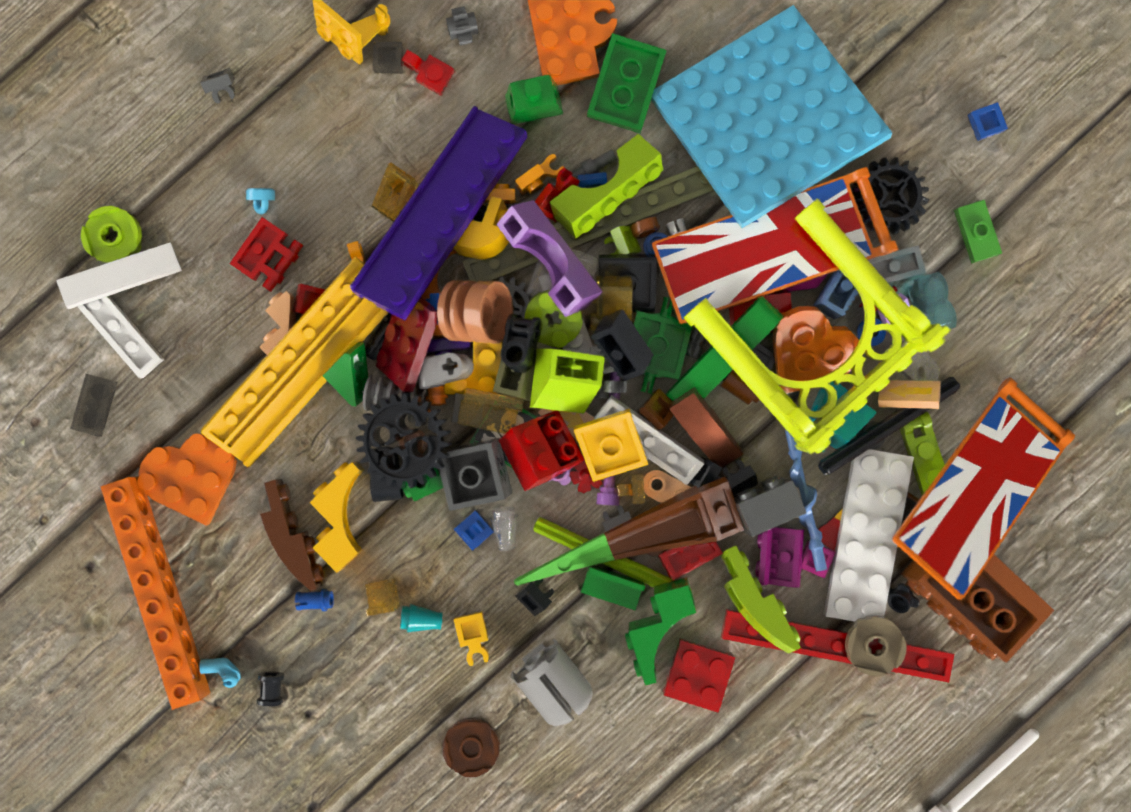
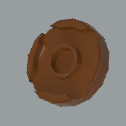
M464 718L457 721L447 731L443 741V756L446 764L464 777H478L487 773L496 763L500 753V740L496 730L488 722L479 718Z

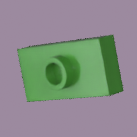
M985 200L954 210L971 264L1002 254Z

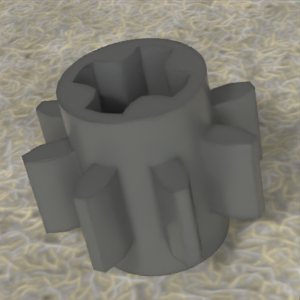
M465 6L451 9L452 17L446 18L450 39H458L460 45L473 43L472 35L479 34L474 12L467 13Z

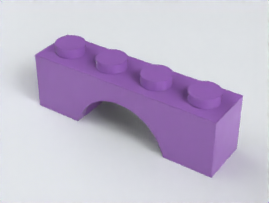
M534 200L512 205L496 224L514 248L530 252L547 268L552 281L548 295L565 317L585 310L603 292Z

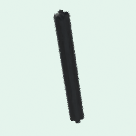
M948 377L941 382L940 402L960 389V383L954 377ZM900 408L820 460L818 463L819 469L824 475L829 476L931 408Z

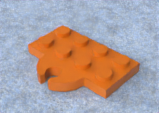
M528 0L542 76L551 75L557 85L598 78L600 72L595 49L605 46L610 41L612 33H615L617 28V18H612L606 24H600L595 20V16L599 12L609 14L615 12L613 3L610 0Z

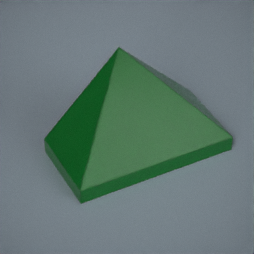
M358 342L345 352L323 375L336 391L351 406L355 407L363 401V392L369 377L364 342Z

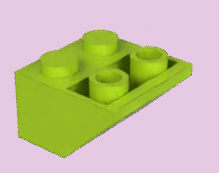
M537 349L530 407L584 414L602 386L604 356L558 349Z

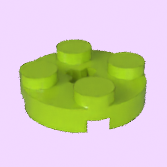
M114 206L97 208L89 214V220L86 222V225L82 226L81 241L83 247L88 254L95 257L98 261L109 263L141 251L142 230L140 224L126 210ZM111 228L118 232L114 242L105 238V236L109 235V229Z
M550 290L539 292L529 301L525 311V319H532L533 317L541 319L542 329L539 343L562 348L573 341L579 334L583 322L582 311L565 317L548 295ZM554 311H558V318L562 321L560 323L555 322L554 325L548 323L549 319L545 317L546 314H553Z

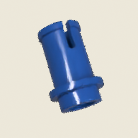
M323 588L320 592H297L295 603L299 604L295 605L296 610L321 609L323 612H326L328 609L333 608V592L328 591L326 588Z

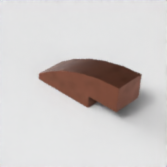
M695 387L670 403L669 409L712 462L723 468L744 455V452L712 407L709 408Z

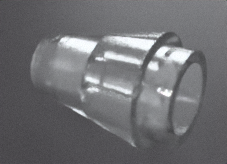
M498 507L493 509L490 520L498 544V550L507 551L515 549L518 514L515 513V508Z

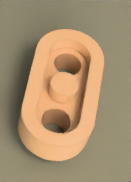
M660 470L649 471L642 479L644 493L660 503L691 488L689 485H685L683 482ZM655 479H659L662 482L659 490H654L651 486L652 481Z

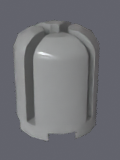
M553 639V645L545 647L543 644H540L524 656L522 660L525 664L517 674L512 671L510 677L544 720L556 727L568 724L574 720V717L571 715L572 710L570 706L580 716L587 709L592 699L593 691L587 679L565 653L560 644Z

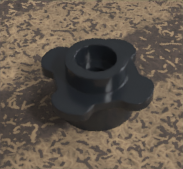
M900 583L897 588H889L888 604L894 611L906 613L911 607L917 608L919 606L920 600L913 595L908 585Z

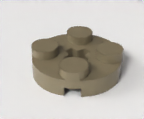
M868 616L866 618H859L853 623L846 636L845 650L848 660L859 671L869 676L880 677L887 675V672L892 671L894 668L897 669L902 664L906 655V641L898 627L890 620L880 616ZM878 638V642L883 647L881 650L877 649L875 654H872L871 648L868 647L869 643Z

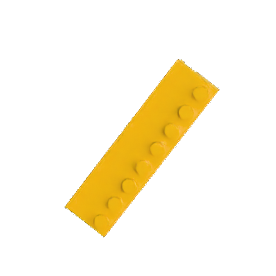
M356 256L201 429V434L227 453L233 454L246 467H250L327 382L323 375L345 352L358 342H363L389 313L377 307L373 302L356 296L350 289V285L365 265Z

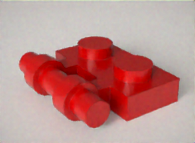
M261 217L229 264L254 281L258 279L261 273H264L268 277L262 286L272 292L278 283L281 284L285 279L283 275L292 262L296 263L299 259L298 253L304 245L294 239L288 248L285 247L282 243L288 234ZM279 252L283 256L274 269H272L267 264L274 254Z

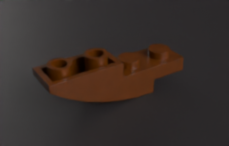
M282 479L265 482L264 485L271 511L260 515L270 542L279 558L298 581L310 591L316 590L322 586L321 581L324 580L322 566L316 563L314 553H316L313 549L316 545L314 537L309 536L308 531L296 532L295 528H298V519L295 512L290 510L288 500H291V493L286 483L283 484Z

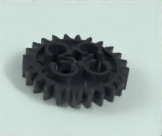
M403 393L401 400L398 394H392L391 402L386 397L381 398V407L377 404H372L370 407L374 414H363L364 419L368 423L358 425V428L364 431V435L356 437V440L362 441L364 445L356 449L357 452H365L366 454L360 462H370L371 464L367 473L377 471L376 481L386 477V486L388 487L397 481L398 489L404 488L406 481L411 489L417 486V480L423 485L428 482L427 476L430 478L436 477L437 473L434 467L437 469L445 467L440 458L450 457V454L443 449L452 445V442L444 440V436L450 434L451 430L442 429V425L447 422V419L438 420L437 416L441 411L440 408L431 411L429 409L432 401H426L421 405V396L416 395L411 401L410 393ZM408 413L414 416L416 427L426 425L427 418L429 417L428 429L436 433L437 436L432 434L423 437L419 436L407 441L405 445L388 451L389 454L398 453L402 457L403 464L401 468L393 464V455L383 456L380 460V453L376 449L371 448V446L381 447L394 444L402 440L404 436L412 435L419 431L418 428L410 429L406 426L405 417ZM383 426L390 433L387 442L380 437V430ZM421 439L428 444L429 450L427 455H423L418 451V443Z

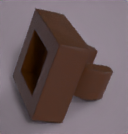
M660 388L654 391L638 410L658 430L664 428L674 416L669 409L672 400Z

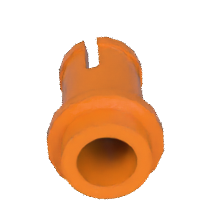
M444 385L427 389L428 396L425 399L426 401H432L431 406L446 404L448 395H445Z

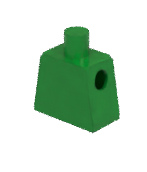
M551 75L529 78L509 84L505 99L511 124L515 125L563 114L558 86Z

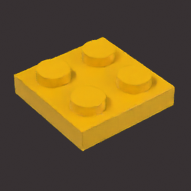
M630 409L574 426L576 438L593 482L648 465V459Z

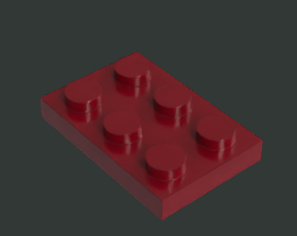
M422 297L406 320L392 314L390 323L385 331L381 350L377 355L375 366L403 392L414 391L438 321L437 309Z

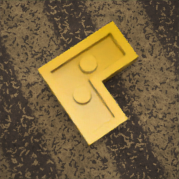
M473 341L474 370L469 378L446 383L444 385L445 394L500 396L493 392L501 361L503 341L499 344Z

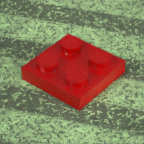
M679 639L663 695L719 713L736 657Z

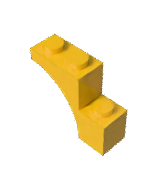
M357 461L350 464L344 462L334 472L336 477L329 484L326 481L313 492L316 497L310 501L313 507L334 527L331 529L328 526L316 537L319 542L313 549L336 573L343 570L362 551V548L352 535L347 517V506L351 489L359 475L365 470Z

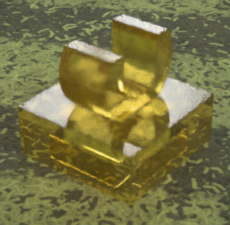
M630 474V483L617 484L618 496L631 495L633 504H645L643 474Z

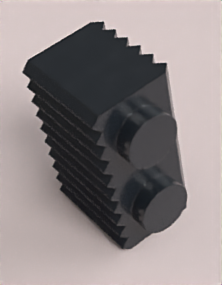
M623 309L604 316L591 335V339L595 340L594 344L598 345L597 348L601 349L600 353L604 354V358H607L608 363H611L610 367H613V371L617 372L616 376L620 377V381H626L645 373L646 367L649 366L648 364L654 356Z

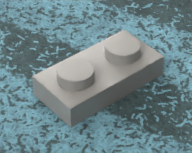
M919 245L868 260L888 283L926 273Z

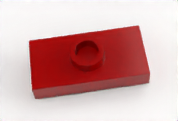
M716 541L669 549L658 557L671 581H674L717 558L723 552Z

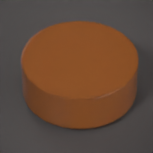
M650 217L634 223L630 226L633 237L639 239L657 232L660 229L657 217Z

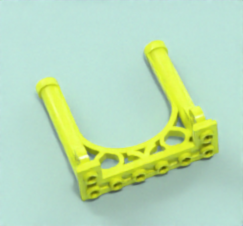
M818 198L794 219L854 285L864 307L865 318L861 338L852 354L842 365L829 374L813 380H788L770 371L706 298L683 317L690 326L694 325L792 435L793 440L797 443L795 447L799 451L810 454L814 451L816 453L823 451L831 443L829 438L835 434L833 431L845 423L844 417L851 410L856 412L868 402L866 397L874 390L879 392L890 382L888 377L896 370L901 372L912 363L911 357L915 353L936 350L945 342L943 337L950 331L947 326H941L939 323L931 324L919 309L912 305L908 306L824 211L825 206ZM875 306L891 324L875 325ZM886 330L892 336V345L884 353L878 354L871 347L873 332ZM864 352L870 359L882 360L865 376H863L862 366L866 360L862 356ZM850 369L852 370V374H845ZM833 381L834 385H838L841 382H849L854 386L837 400L836 390L828 383ZM780 386L801 389L797 400L798 406ZM816 387L825 389L828 393L827 403L820 410L811 411L806 404L810 389ZM808 417H813L817 419L814 422H812Z

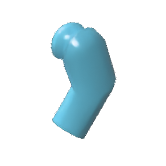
M228 658L200 660V673H218L222 677L225 687L232 688L240 680V670Z

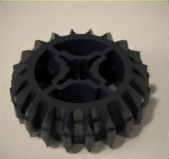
M884 157L879 161V164L876 161H872L869 164L870 177L868 179L880 210L888 209L893 213L897 212L901 216L893 218L882 215L888 231L890 230L892 235H896L900 229L904 232L909 230L910 224H917L919 222L918 216L925 214L926 210L922 205H926L929 199L922 195L927 193L929 188L921 187V183L925 181L924 176L917 178L915 175L919 167L909 170V161H904L899 165L898 157H894L890 163ZM878 176H892L899 181L897 183H890L886 179L881 180ZM854 183L857 187H853L851 191L857 197L854 199L859 207L860 214L864 216L862 219L865 225L870 222L869 230L874 232L875 229L858 184ZM905 187L909 194V205H907L908 201L903 194ZM896 188V191L892 194L893 196L891 197L890 201L888 200L887 202L882 204V202L886 199L888 192H891Z

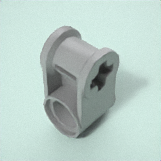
M455 353L425 357L418 376L419 389L439 387L446 383L469 378L474 370L472 359L466 354Z

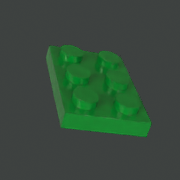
M612 33L587 117L641 134L667 50Z

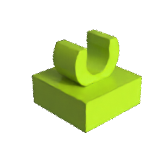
M619 226L611 230V236L604 240L605 244L615 243L617 250L611 254L627 255L642 252L637 239L632 235L630 226Z

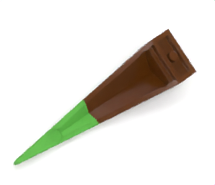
M722 477L698 488L694 486L516 578L514 584L522 585L572 570L641 554L716 542L739 533L744 528L729 482L725 477Z

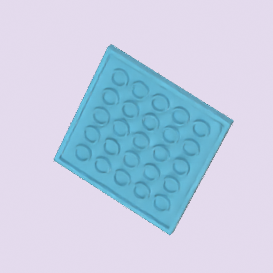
M794 5L655 88L651 99L741 228H744L887 141L892 135V131Z

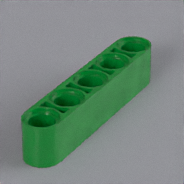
M760 296L731 325V328L753 350L781 321L784 315L767 299ZM711 346L668 390L666 395L674 401L695 387L704 399L733 369Z

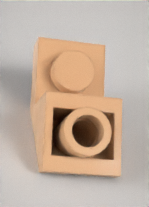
M288 291L276 294L269 301L270 306L265 310L280 326L278 330L276 328L271 330L263 338L265 342L260 348L266 355L270 353L296 323V313L293 312L296 297Z

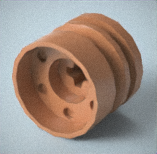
M452 280L445 285L441 291L437 307L438 323L443 336L449 341H475L499 344L504 340L506 320L509 314H513V302L509 289L503 282Z

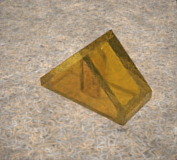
M390 162L371 207L394 222L419 185L415 178Z

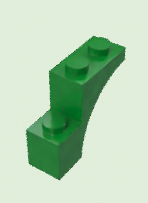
M687 577L654 586V596L650 597L654 614L657 615L629 622L628 633H625V638L629 650L634 649L637 657V659L633 660L637 677H643L645 686L656 683L654 660L658 645L665 633L681 619L696 613V605Z

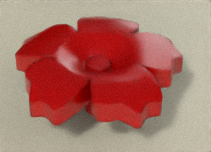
M585 460L574 466L577 471H571L569 475L574 485L579 483L578 492L583 494L591 491V485L599 489L603 484L601 480L593 482Z

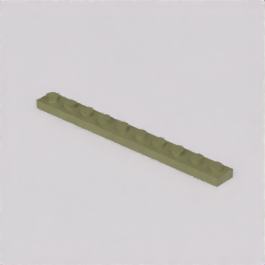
M696 166L639 189L635 196L626 199L617 206L612 214L603 217L589 232L581 234L576 239L559 222L553 224V226L572 250L611 234L610 231L619 226L633 225L640 220L656 216L715 192V190L699 167ZM509 242L501 253L492 258H469L462 262L469 280L478 282L495 281L500 279V277L508 276L541 261L526 250L514 248Z

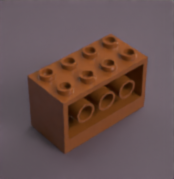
M996 555L992 556L965 598L961 600L954 597L914 560L901 573L907 580L905 584L910 587L914 594L917 596L921 595L926 600H929L926 605L933 612L950 620L947 623L950 628L959 635L963 634L970 640L968 644L981 655L984 654L992 661L997 658L1007 663L1055 611Z

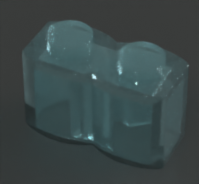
M940 272L925 275L909 282L908 293L912 304L927 317L931 324L939 323L941 326H947L949 329L956 327V312L953 305L947 300L948 285Z

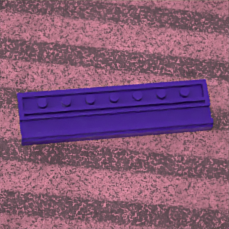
M474 106L350 285L352 292L360 298L363 297L373 302L377 307L406 320L527 139L526 130L481 111L478 107Z

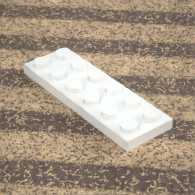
M868 449L851 461L835 548L836 553L833 559L823 613L826 617L856 621L859 618H866L868 616L884 618L897 551V544L893 542L892 538L902 524L914 460L913 456Z

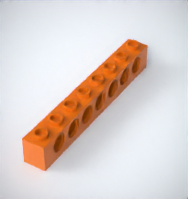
M139 476L127 477L100 486L171 709L174 710L200 701L211 692L205 674L200 673V658L148 496L137 485Z

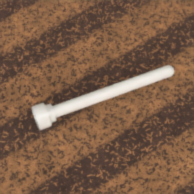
M1029 729L945 806L943 804L939 807L935 805L928 812H957L1039 738V732L1036 729Z

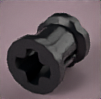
M268 671L258 674L260 697L257 698V705L278 706L283 703V698L280 697L281 680L284 679V673Z

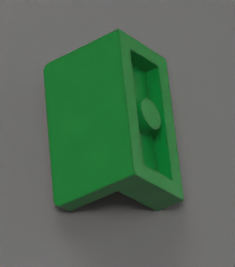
M592 565L588 567L581 593L636 610L641 592H644L646 586L636 579Z

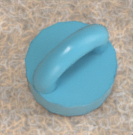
M247 188L246 200H253L254 210L256 213L263 215L268 210L269 201L275 200V190L270 188Z

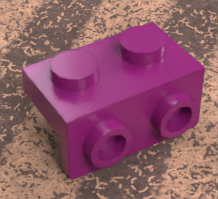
M774 527L758 535L757 545L761 549L760 560L756 563L755 574L759 578L761 585L800 587L804 529Z

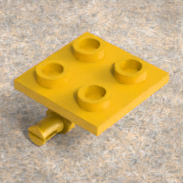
M312 0L318 34L325 41H332L338 46V50L346 59H353L359 65L363 62L362 48L377 34L384 36L388 33L391 19L387 13L388 9L384 4L377 5L378 8L375 7V14L349 24L322 0Z

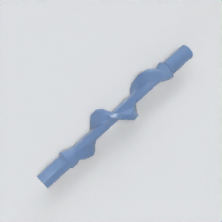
M785 430L789 448L788 454L793 460V465L789 471L790 478L793 480L794 485L799 488L802 503L807 512L799 516V520L810 534L809 549L812 552L815 570H827L823 552L824 545L821 541L822 532L816 528L812 506L817 498V490L815 487L806 484L801 462L802 451L795 447L797 443L793 440L792 435Z

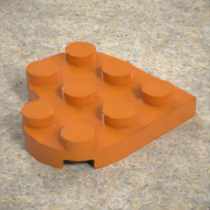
M798 306L788 310L786 313H782L784 315L783 318L773 329L776 373L782 378L794 381H808L822 377L837 369L848 359L856 348L859 339L846 326H831L830 321L815 306ZM780 386L786 394L801 390L799 388Z
M193 434L184 442L181 448L174 446L156 447L148 453L141 462L137 485L154 501L204 525H209L235 473L237 459H235L233 454L227 453L203 434Z

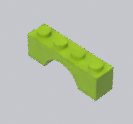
M637 134L616 150L619 168L609 182L595 188H581L571 185L550 201L554 218L575 239L581 234L589 232L599 220L612 214L617 206L626 199L635 196L640 188L649 181L655 180L663 171L661 153L640 134Z

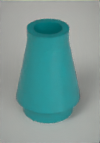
M413 604L402 606L400 629L407 630V633L432 629L441 630L443 612H436Z

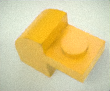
M491 196L483 221H471L454 247L459 255L474 259H489L501 253L508 245L509 241L496 225L508 211L501 198Z

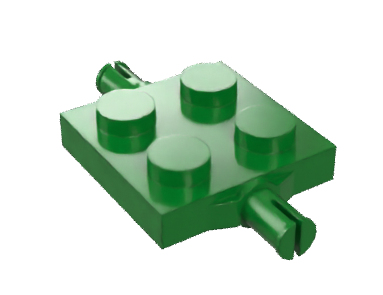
M663 297L660 313L649 314L637 311L633 324L654 354L648 364L649 366L646 367L645 373H643L645 376L640 390L645 393L649 382L648 394H652L656 378L666 377L679 380L692 326L688 323L680 324L676 318L671 316L673 304L670 299L667 309L668 297Z

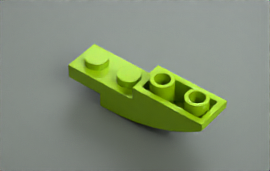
M736 545L725 550L721 557L732 580L728 581L724 588L742 616L765 639L788 654L800 649L801 647L798 643L800 642L799 634L794 626L789 625L785 617L786 609L782 601L776 599L774 594L765 598L762 597L761 593H763L761 584L756 577L752 578L747 568L749 567V561L743 551L739 552Z

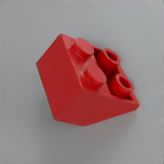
M557 410L512 427L498 440L524 491L548 482L585 460L560 412Z

